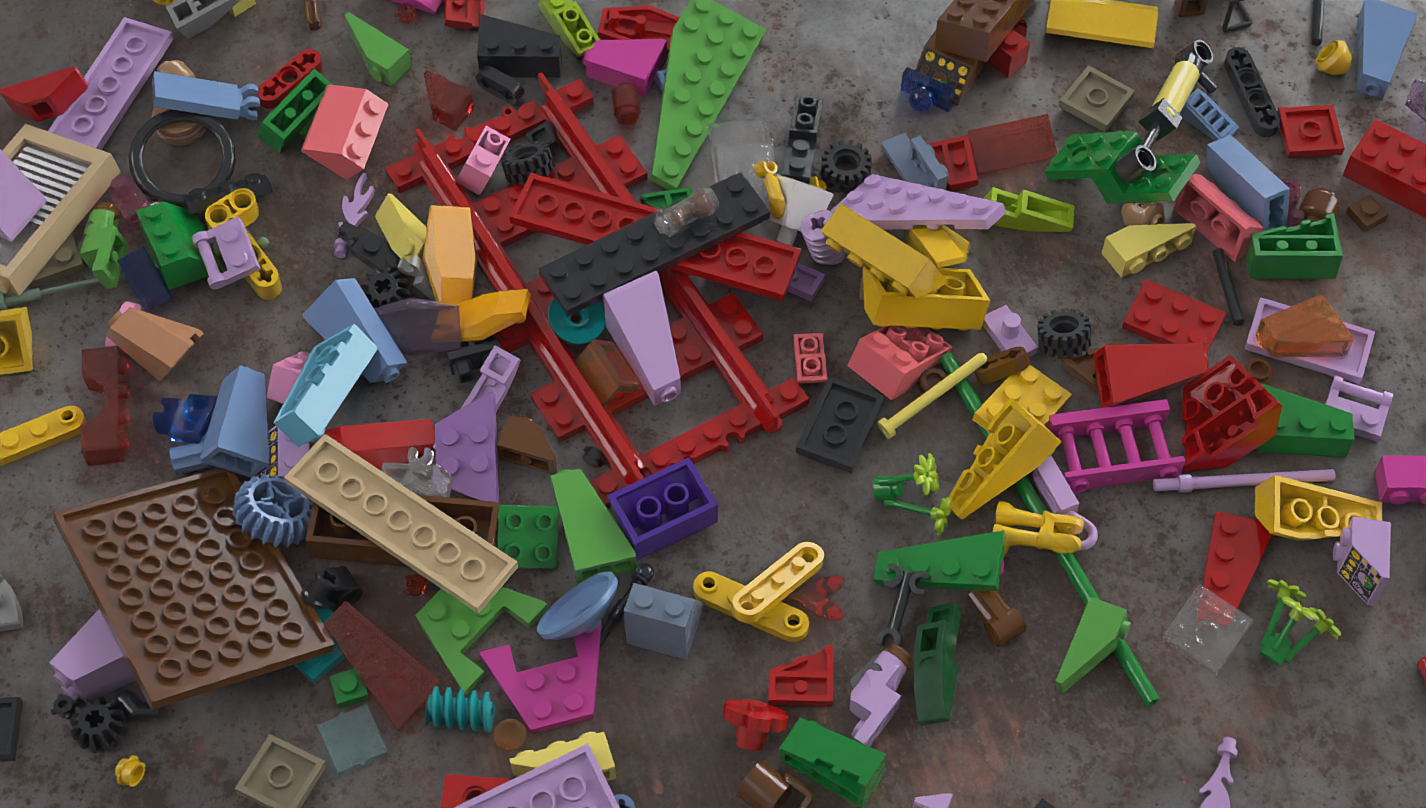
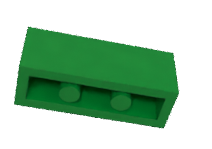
M314 69L262 121L257 137L280 154L317 111L326 86L334 84Z

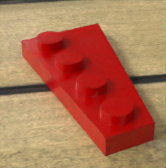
M1215 512L1195 624L1227 631L1273 535L1260 521L1223 512Z

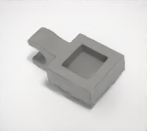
M411 255L410 262L405 258H400L399 271L406 275L414 276L413 285L429 299L434 300L435 297L423 260L416 255Z

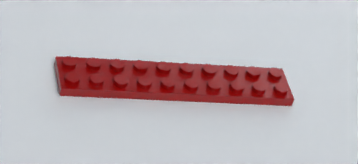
M530 173L509 218L511 224L588 245L661 209ZM741 232L668 269L783 301L801 258L802 249Z

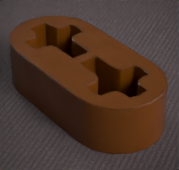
M1013 347L987 357L986 363L975 370L974 374L979 384L993 383L1025 370L1030 365V359L1024 347Z

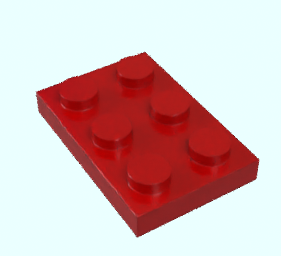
M1145 279L1123 322L1122 328L1158 344L1203 343L1204 351L1207 354L1227 312Z

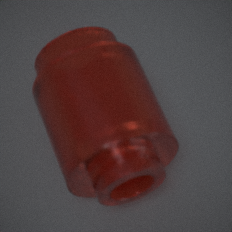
M627 82L620 83L611 92L614 116L621 124H633L638 121L641 114L639 90L633 84Z

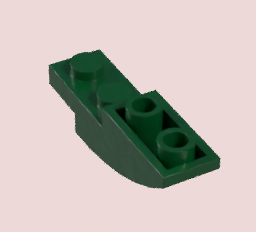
M957 602L929 607L926 624L918 625L914 651V693L918 723L921 726L950 720L959 667L953 661L962 608Z

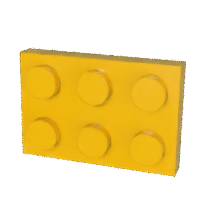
M1029 365L1025 370L1009 376L975 412L972 420L987 430L991 420L1008 400L1013 398L1043 425L1047 426L1049 416L1058 414L1070 400L1072 394Z

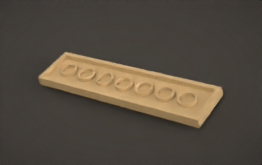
M326 434L314 444L284 477L286 484L478 614L518 568L516 560Z

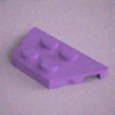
M488 392L435 424L436 483L439 486L457 491L472 499L499 502L496 395L493 392Z

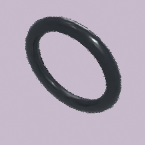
M170 109L158 113L147 120L137 131L130 146L129 169L134 182L153 201L158 203L166 202L183 208L185 204L182 196L188 194H174L164 191L156 186L146 174L143 166V153L145 145L152 134L162 126L177 121L198 123L214 134L221 147L222 162L217 176L208 186L204 187L206 190L217 187V184L230 180L235 168L236 151L231 134L215 117Z

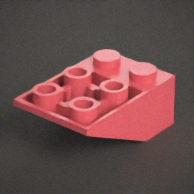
M889 325L860 338L847 366L890 400H893L909 391L919 381L921 374L925 370L933 368L944 354L951 351L952 346L944 341L942 336L932 332L927 327L906 328L904 326Z

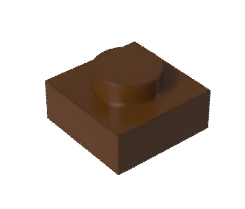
M1371 195L1348 206L1346 214L1363 232L1381 224L1388 217L1387 211Z

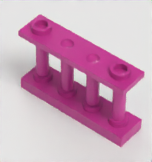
M1167 399L1050 415L1047 428L1058 439L1062 440L1070 472L1064 473V478L1072 492L1079 493L1089 488L1154 479L1176 478L1178 475H1181L1185 458L1184 456L1170 457L1161 425H1165L1170 411ZM1143 427L1150 429L1158 460L1141 462L1132 429ZM1120 432L1128 464L1111 465L1103 433ZM1091 436L1099 468L1082 470L1073 437Z

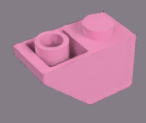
M485 126L455 182L481 195L510 138Z
M298 352L294 356L287 357L273 364L266 398L284 404L310 353Z

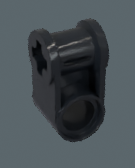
M346 566L318 568L313 582L305 586L301 591L303 600L316 609L349 607L356 603L363 595V589Z

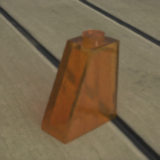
M1322 294L1262 318L1256 332L1258 344L1263 349H1266L1271 357H1343L1348 354L1354 341V337Z

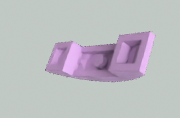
M494 346L479 370L482 373L481 377L462 408L488 392H493L496 395L497 412L511 386L521 360Z

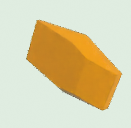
M431 205L429 208L423 262L437 306L451 307L473 297L477 255L469 207Z
M528 289L499 291L483 294L443 309L439 312L432 341L434 343L479 341L514 323H522L526 320L531 294Z

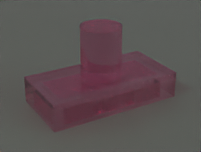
M130 174L115 177L106 190L129 226L139 221L136 210L151 206Z

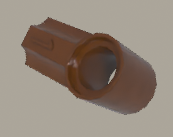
M973 590L968 594L967 600L984 622V628L988 637L997 647L1026 632V625L1020 613L1013 607L1009 608L997 591Z

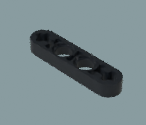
M1241 47L1231 48L1227 52L1224 62L1228 76L1255 133L1262 137H1271L1277 132L1280 116L1250 53ZM1250 78L1254 84L1245 85L1240 79ZM1250 99H1260L1264 105L1255 106L1250 102Z

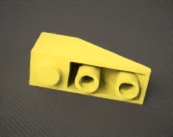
M1194 223L1129 225L1105 238L1102 255L1121 278L1130 273L1136 274L1146 265L1154 261L1160 262L1168 254L1187 248L1192 243L1196 225Z
M604 731L600 733L587 732L578 739L569 742H553L547 748L535 752L533 750H526L518 753L515 758L510 759L513 776H521L581 746L589 744L606 781L616 779V771Z

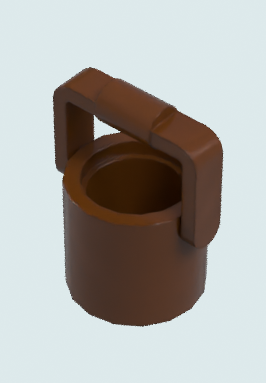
M762 761L751 769L737 792V796L753 808H782L789 799L794 787L806 795L804 801L797 808H809L815 799V793L809 787L788 773L783 777Z

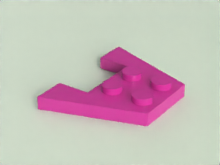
M602 622L594 631L590 633L585 631L573 637L578 657L516 672L510 644L479 652L480 658L531 734L594 719Z

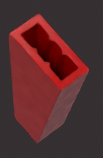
M1203 343L1104 345L1093 354L1101 408L1127 405L1190 383L1205 373L1209 365Z

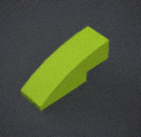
M992 187L984 197V199L1003 203L1006 213L993 225L1033 232H1071L1073 229L1074 205L1024 189L1019 195Z

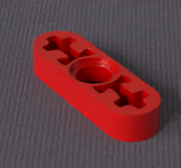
M313 49L301 51L258 87L257 94L261 106L266 109H275L314 69L320 73L323 69L320 53ZM289 75H294L297 77V79L291 83H286L283 81L284 78Z

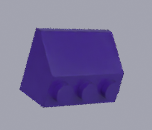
M686 458L607 495L618 527L635 551L636 561L718 522V504L690 458Z

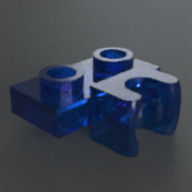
M189 394L184 404L182 399L162 398L161 404L164 407V412H155L152 415L156 432L161 435H169L172 442L200 444L209 427L218 396Z

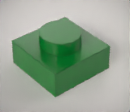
M361 667L329 676L339 709L370 700Z

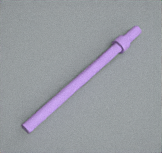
M1334 469L1192 477L1191 474L1178 475L1176 478L1154 479L1153 489L1154 491L1177 490L1178 493H1189L1193 489L1258 486L1274 475L1305 483L1335 481L1336 475Z

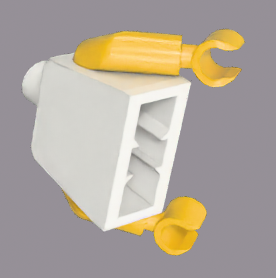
M763 160L755 164L754 170L759 178H766L764 185L768 194L769 210L771 212L769 220L782 225L777 241L793 246L797 232L801 231L802 221L811 213L827 210L833 193L825 191L826 183L823 180L818 181L816 176L811 177L810 185L779 174L776 177L773 175L777 171L776 163L772 161L766 163Z

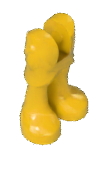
M999 501L993 532L1003 530L1005 532L1006 540L1003 556L1007 554L1010 546L1013 545L1037 547V549L1053 550L1060 554H1072L1081 550V540L1074 535L1080 534L1083 531L1084 520L1070 515L1053 514L1045 510L1043 515L1016 509L1008 502ZM1027 526L1040 528L1039 532H1033L1022 529H1015L1011 527Z

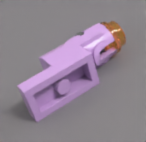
M892 644L889 648H885L881 654L874 656L850 679L852 692L849 710L862 719L855 726L851 736L854 737V741L868 747L873 744L899 709L901 695L896 693L901 679L909 670V663L912 660L908 652L900 646Z

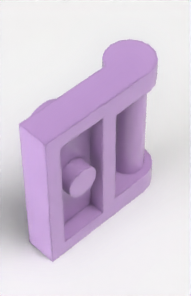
M239 217L192 236L194 246L199 248L209 278L207 280L211 289L222 288L261 270L244 224ZM215 241L218 243L228 270L220 273L209 245Z
M1335 375L1325 404L1352 413L1354 435L1378 442L1383 431L1393 393L1387 391L1380 393L1343 381V377ZM1342 392L1379 404V407L1376 409L1339 397L1338 394Z

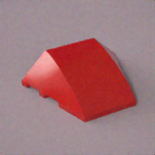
M1231 355L1183 387L1182 419L1186 422L1185 435L1182 437V445L1185 446L1183 471L1227 468L1276 435L1283 405Z

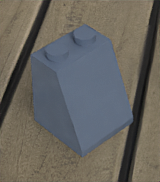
M633 583L624 608L626 643L687 660L705 602Z

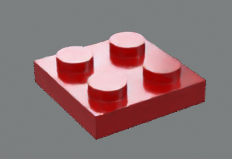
M1334 105L1282 107L1278 109L1280 116L1279 127L1287 158L1343 155L1345 147Z

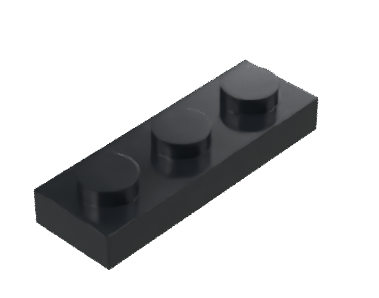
M253 173L245 176L244 180L237 182L228 180L217 184V187L207 190L205 188L193 189L188 195L182 197L188 212L194 214L207 210L210 205L237 189H248L253 192L255 197L272 193L273 191L271 183L265 174Z

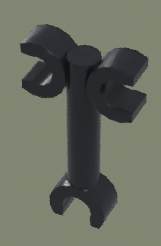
M888 564L887 568L889 570L897 572V578L894 581L883 580V584L890 589H898L888 627L878 634L877 643L884 646L887 637L893 635L895 638L893 648L900 650L903 645V637L899 631L910 592L912 590L918 596H927L928 592L918 589V582L921 579L931 581L932 577L924 571L911 573L903 571L896 564Z

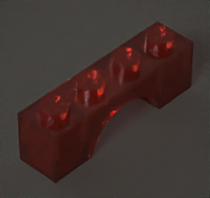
M118 346L82 350V377L88 389L106 397L101 412L93 420L81 425V452L88 466L125 462V450H129V438L127 432H125V424H129V413L127 407H124V399L129 398L128 384L124 381V374L129 373L127 357H122Z

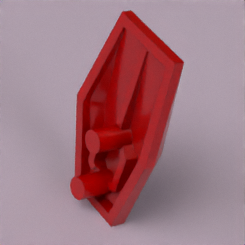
M650 5L603 8L597 36L607 40L664 39L667 40V53H669L671 33L680 17Z

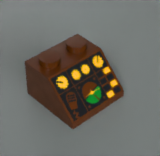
M935 30L924 46L910 80V85L958 106L983 70L984 61L935 49Z

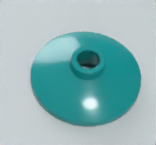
M555 298L549 306L548 321L550 327L561 340L575 345L589 343L595 340L605 327V310L602 301L573 314L580 318V323H573L570 318L571 316H566Z

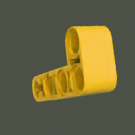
M245 188L233 191L210 205L205 212L209 230L236 217H239L244 227H246L259 216L255 196L252 191ZM243 205H249L246 208H240ZM224 219L221 223H215L217 220ZM247 232L261 270L244 278L261 299L273 300L282 291L278 271Z

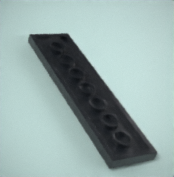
M739 172L538 268L539 275L566 316L569 317L604 300L603 294L654 271L659 273L770 219L771 212L742 172ZM698 195L705 196L708 199L709 208L706 212L700 215H688L682 219L679 226H675L670 220V210L679 211L687 207L690 200Z

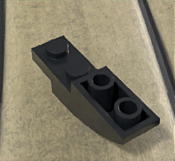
M796 95L782 176L810 185L823 98Z

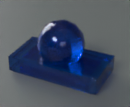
M906 67L902 73L901 91L909 94L908 100L914 110L919 112L928 111L933 105L947 112L951 110L956 88Z
M145 246L117 260L145 312L173 298Z

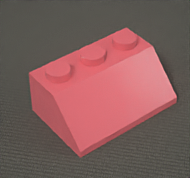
M329 84L326 86L301 152L345 180L350 179L365 168L388 103L367 89Z
M1193 174L1176 198L1173 210L1187 222L1194 223L1196 229L1216 247L1224 249V253L1234 262L1247 253L1251 234L1264 230V227L1260 225L1257 219L1248 215L1239 207L1237 202L1228 198L1214 183L1209 182L1202 175Z

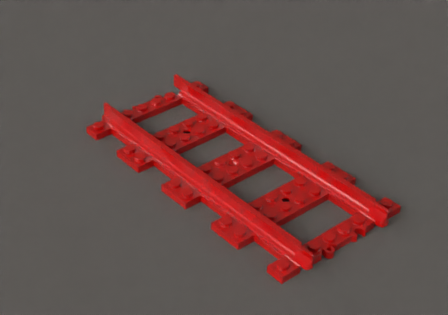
M541 72L538 74L539 87L547 99V102L542 107L538 102L530 101L521 105L518 112L515 113L513 107L506 106L502 109V117H495L473 128L464 127L465 137L463 139H456L452 134H449L447 140L434 146L431 145L418 128L415 130L417 142L413 145L415 154L386 167L385 170L399 194L421 183H425L439 206L469 207L477 265L494 291L528 289L531 297L526 320L522 323H514L490 337L493 341L499 339L501 349L508 353L528 344L531 346L553 380L552 383L531 392V401L558 443L585 430L596 448L604 454L603 458L611 471L589 482L608 509L611 506L607 495L686 458H690L692 463L695 464L718 451L728 452L729 443L727 440L729 438H737L741 444H744L745 438L761 430V427L769 434L779 431L782 428L781 419L808 406L809 397L794 377L768 390L742 353L743 350L763 341V333L734 293L708 305L686 273L667 268L658 274L664 296L680 317L679 320L669 324L680 381L682 382L714 366L740 405L639 455L614 415L648 399L649 396L621 350L618 349L581 367L565 341L561 340L550 327L548 310L554 296L541 277L526 283L503 249L538 232L510 223L509 216L524 185H520L519 182L517 185H511L473 203L462 185L455 182L457 178L452 172V169L466 163L485 126L510 138V143L525 136L526 133L549 120L554 124L560 146L568 159L556 164L554 171L544 177L636 202L627 189L647 180L648 172L621 135L595 145L573 114L594 104V97L581 79H578L554 90ZM576 315L570 317L572 322L580 319Z

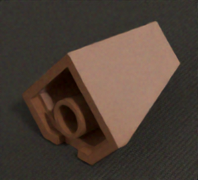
M129 307L123 314L118 311L108 321L107 324L110 328L105 336L161 382L204 333L197 328Z

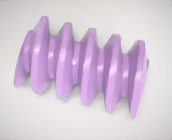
M828 210L817 211L806 216L801 224V232L811 257L815 262L835 265L843 261L846 252L841 250L838 254L825 244L827 239L820 230L833 214Z

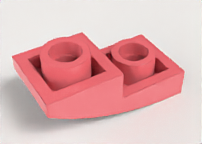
M823 333L794 334L793 343L797 383L827 382Z

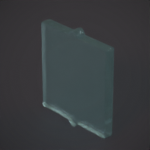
M367 704L347 713L340 712L338 717L317 725L338 775L359 766L366 767L368 762L388 754Z

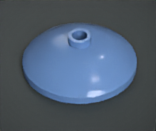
M612 572L596 574L566 592L540 619L537 626L539 635L543 639L559 640L578 636L585 631L586 633L594 631L601 624L602 621L600 619L608 612L617 592L618 580Z

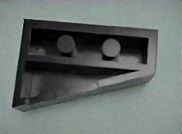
M481 14L477 49L479 71L485 65H489L510 77H538V74L542 72L547 78H561L562 50L560 35Z

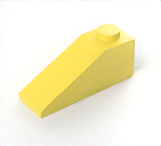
M388 194L376 213L375 218L391 249L400 258H405L408 262H410L411 255H416L423 260L427 227L395 196Z

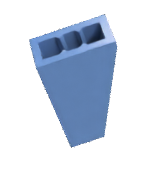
M1364 0L1358 16L1356 91L1383 100L1417 18V13L1379 0Z
M1232 135L1207 144L1206 167L1227 196L1237 202L1239 207L1248 215L1257 219L1260 225L1264 227L1263 231L1284 225L1287 228L1290 188Z
M355 278L335 280L302 314L303 318L324 339H328L350 325L355 324L378 347L361 373L371 383L380 381L388 383L395 380L400 375L399 371L407 364L401 351Z
M239 365L223 379L200 455V461L251 478L269 465L265 374Z

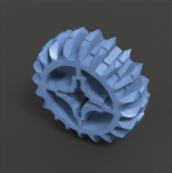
M263 473L260 478L252 476L250 481L244 482L239 492L236 493L233 506V515L236 516L235 524L242 526L243 533H251V540L258 538L262 540L263 545L266 542H270L275 548L280 543L288 548L291 543L298 545L302 539H306L314 503L312 500L286 484L285 479L278 478L276 474L269 478Z

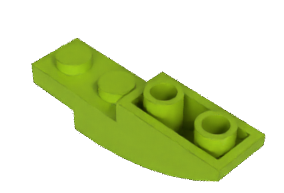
M538 0V7L557 35H560V39L578 57L584 55L588 49L591 50L596 40H600L576 1Z

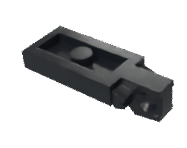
M347 221L340 226L338 237L347 242L346 247L351 251V255L374 270L376 267H379L384 272L387 265L391 266L394 272L399 270L400 257L391 249L386 240L362 226L358 229Z

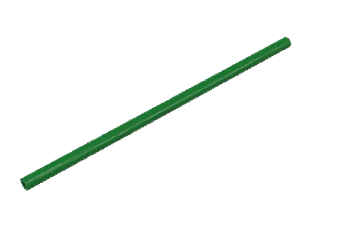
M946 353L939 359L948 375L960 367L952 353ZM966 377L956 384L955 388L972 416H974L975 412L983 404ZM978 424L987 439L990 432ZM1026 476L1013 484L1030 512L1043 515V511H1047ZM1054 552L1085 605L1087 606L1090 597L1100 600L1073 553L1060 554ZM1120 639L1117 648L1113 652L1145 706L1151 707L1158 703L1160 698L1126 641Z

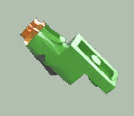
M102 202L90 213L77 249L82 259L92 269L94 276L106 289L117 288L129 244L118 231L121 219L119 209L111 203Z

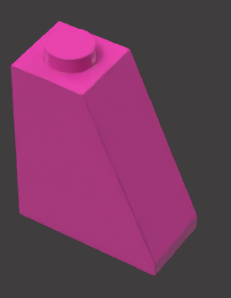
M596 40L592 49L586 51L583 59V64L586 65V77L646 97L654 83L656 72L662 69L667 60V40Z

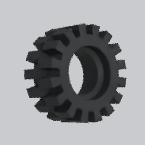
M839 140V146L834 142L830 145V148L827 147L824 150L821 159L822 180L824 182L827 181L828 188L834 185V191L839 193L840 188H842L844 193H849V189L855 190L868 176H871V154L868 155L869 150L867 148L862 150V144L859 142L854 146L853 140H849L848 144H844V140ZM842 162H849L857 168L852 171H843L838 169L836 165Z
M535 141L533 144L526 142L523 146L521 144L517 145L516 149H509V152H505L500 158L508 183H513V185H517L519 182L520 185H525L530 173L548 176L550 172L554 171L555 167L549 145L545 142L539 143V141Z
M1063 308L1059 313L1056 310H1052L1051 315L1045 313L1043 319L1040 318L1038 320V346L1044 354L1048 352L1049 357L1053 358L1056 354L1058 359H1063V355H1067L1068 359L1073 358V354L1080 356L1082 351L1087 352L1089 350V346H1091V321H1089L1088 316L1084 317L1083 312L1080 311L1076 314L1075 309H1070V312H1066V308Z

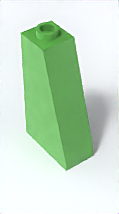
M565 469L551 475L552 490L556 505L559 507V517L576 583L579 584L589 577L602 572H612L614 575L635 571L637 563L634 549L582 470Z

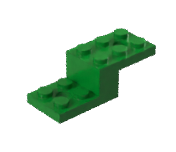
M1137 131L1096 132L1069 136L1060 151L1052 158L1044 173L1049 180L1092 178L1106 203L1164 202L1176 199L1201 162L1196 154L1155 155L1156 168L1138 181L1129 184L1120 178L1115 164L1119 158L1141 144L1142 140Z

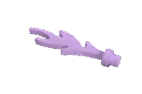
M366 173L361 175L356 184L354 201L349 202L348 197L344 196L342 202V210L347 222L356 227L368 217L367 211L364 210L375 192L374 187L370 186L368 191L362 195L363 185L368 178ZM341 238L335 240L334 254L338 258H345L346 253H349L350 250L346 247L347 242Z
M1224 737L1223 743L1218 746L1217 754L1222 756V759L1213 776L1199 790L1200 795L1207 792L1210 793L1200 808H1230L1229 796L1221 780L1225 779L1229 785H1232L1234 781L1229 768V759L1236 758L1238 752L1235 748L1237 741L1234 738Z

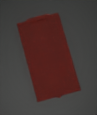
M1048 114L968 131L978 174L1052 159L1058 153Z

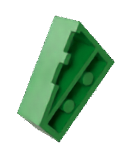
M1334 213L1325 215L1323 220L1311 222L1308 219L1301 221L1299 226L1286 228L1284 225L1251 234L1245 257L1249 278L1336 279L1343 253Z
M1260 383L1283 406L1276 435L1255 448L1256 453L1347 457L1355 440L1352 413Z
M801 717L779 748V761L858 808H864L883 777L885 753L826 729L815 721H808Z

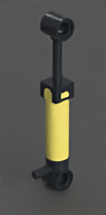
M1196 40L1175 55V65L1153 105L1143 112L1138 121L1147 131L1143 141L1139 146L1116 161V171L1126 183L1132 184L1156 168V158L1151 148L1155 141L1162 139L1177 129L1183 118L1180 112L1196 82L1198 81L1208 93H1213L1217 89V85L1203 72L1204 67L1209 65L1214 58L1213 52L1206 42Z

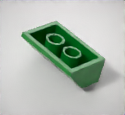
M160 202L136 210L143 236L168 290L209 276L199 248L195 247L192 241L194 234L205 231L197 213L190 214L187 209L166 202ZM209 244L214 255V258L216 260L217 266L219 268V271L222 272L223 267L216 255V252L212 244Z

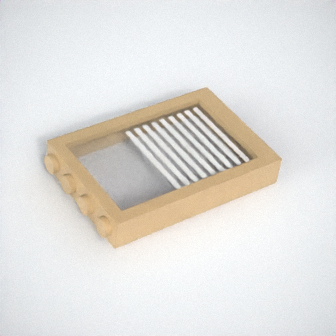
M25 124L2 150L47 199V202L12 242L0 237V291L3 293L11 292L18 296L23 293L121 173L111 153Z

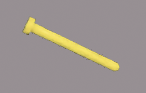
M978 353L890 419L882 418L879 420L877 426L882 434L888 439L896 435V428L985 364L987 361L986 355Z

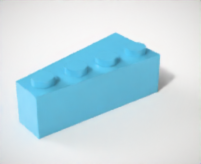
M355 324L314 346L273 423L298 447L310 441L314 443L319 440L325 432L324 428L378 347Z

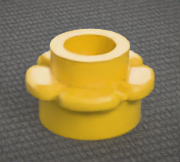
M131 755L129 759H121L115 769L118 784L131 787L136 786L145 773V764L139 761L136 755Z

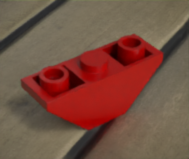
M72 66L1 88L0 94L14 112L37 123L62 115L88 89V83L77 67Z

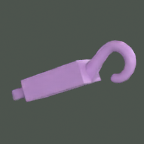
M1050 455L1042 465L1030 472V478L1051 513L1075 516L1084 520L1083 529L1087 531L1088 538L1085 541H1081V551L1088 550L1096 543L1098 531L1089 520L1077 513L1079 502L1053 457Z

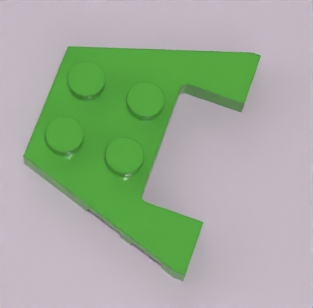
M501 587L478 614L443 589H440L415 616L432 646L445 663L447 670L457 682L459 689H464V694L467 696L485 677V672L463 654L503 612H508L530 629L548 610V606L542 600Z

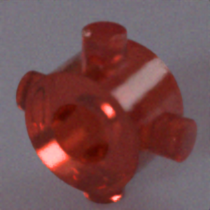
M403 3L398 7L394 16L395 18L399 17L401 22L408 24L413 21L414 15L418 14V11L413 9L410 4Z
M419 574L407 575L405 578L407 580L405 594L407 596L410 594L412 596L426 595L425 581L428 579Z

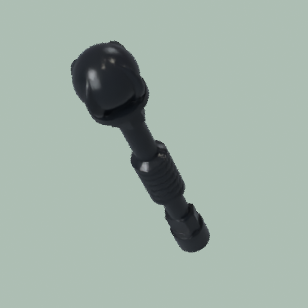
M640 563L636 567L635 573L631 575L633 581L630 584V588L624 597L615 604L608 615L609 619L602 628L600 649L609 636L613 625L618 623L624 615V608L633 583L647 586L653 578L654 569L650 564Z

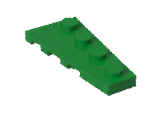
M1003 530L878 552L873 580L875 585L885 586L883 580L894 581L897 578V572L889 570L887 566L888 564H896L903 571L911 573L924 571L932 577L931 581L921 579L918 582L919 588L998 591L1006 540L1005 532Z

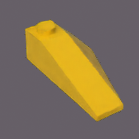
M914 225L913 229H903L906 244L929 258L936 268L966 262L970 249L969 242L947 226L940 225L938 229H927L926 225Z
M1010 398L991 420L987 427L990 434L983 446L977 445L973 452L976 459L970 469L962 472L949 495L951 510L962 520L1042 465L1062 442L1013 398Z
M1277 475L1272 476L1255 487V516L1273 535L1297 541L1340 537L1342 528L1348 527L1352 517L1382 521V502Z

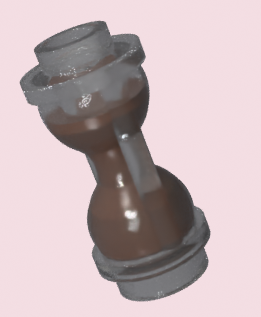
M699 188L683 201L657 210L654 224L661 234L665 233L668 237H671L675 232L692 221L714 214L715 210L719 208V201L711 188Z

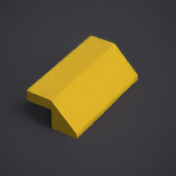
M1050 0L1046 33L1154 48L1158 7L1114 0Z

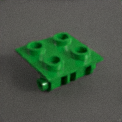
M498 505L497 548L516 560L518 568H556L559 507Z

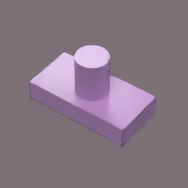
M1007 305L985 315L982 326L1001 351L1021 346L1025 348L1028 357L1037 354L1038 347L1020 324V316L1012 313Z

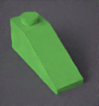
M349 12L345 14L348 33L370 75L376 81H382L392 87L412 68L409 49Z
M1090 597L1057 676V692L1065 693L1117 648L1120 639H1126L1131 626V622L1127 621V609Z

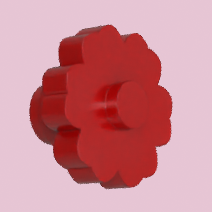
M729 699V701L724 702L722 712L725 721L737 726L735 731L736 745L750 751L762 750V745L767 742L769 731L780 733L786 730L789 718L786 715V711L777 706L749 699H742L741 701Z

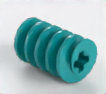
M434 686L427 701L425 726H428L431 720H433L435 727H441L445 721L447 728L453 729L458 721L460 730H466L471 723L473 731L478 732L483 725L485 732L490 733L495 718V702H491L489 692H485L482 700H478L477 692L472 690L469 699H465L464 689H460L457 696L453 697L451 688L447 687L444 695L440 696L439 687Z

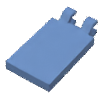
M154 71L152 79L154 107L238 120L239 116L249 120H257V111L248 109L249 107H260L259 98L254 96L247 97L250 93L258 94V86L254 84H247L237 89L235 84Z

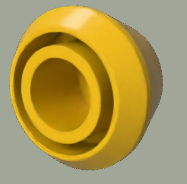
M1334 40L1328 43L1316 58L1317 69L1333 76L1345 74L1352 65V55L1346 42Z

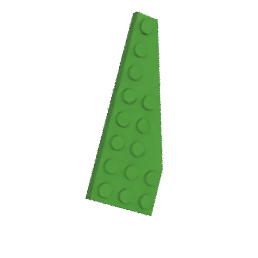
M690 0L671 33L667 71L659 113L660 119L657 127L656 146L650 175L651 181L667 190L678 188L766 32V29L714 0Z

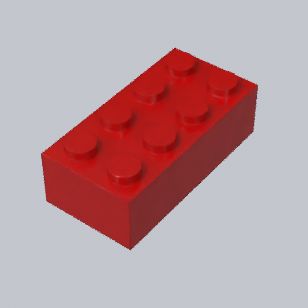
M1375 119L1350 155L1342 176L1426 218V144Z

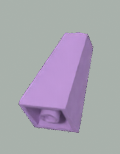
M654 271L603 294L606 328L655 406L662 402H670L677 395L681 394V381L660 278L657 271Z

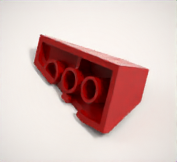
M431 419L339 426L327 429L324 434L388 476L391 475L390 472L402 464H410L435 449L433 448L435 444V430Z

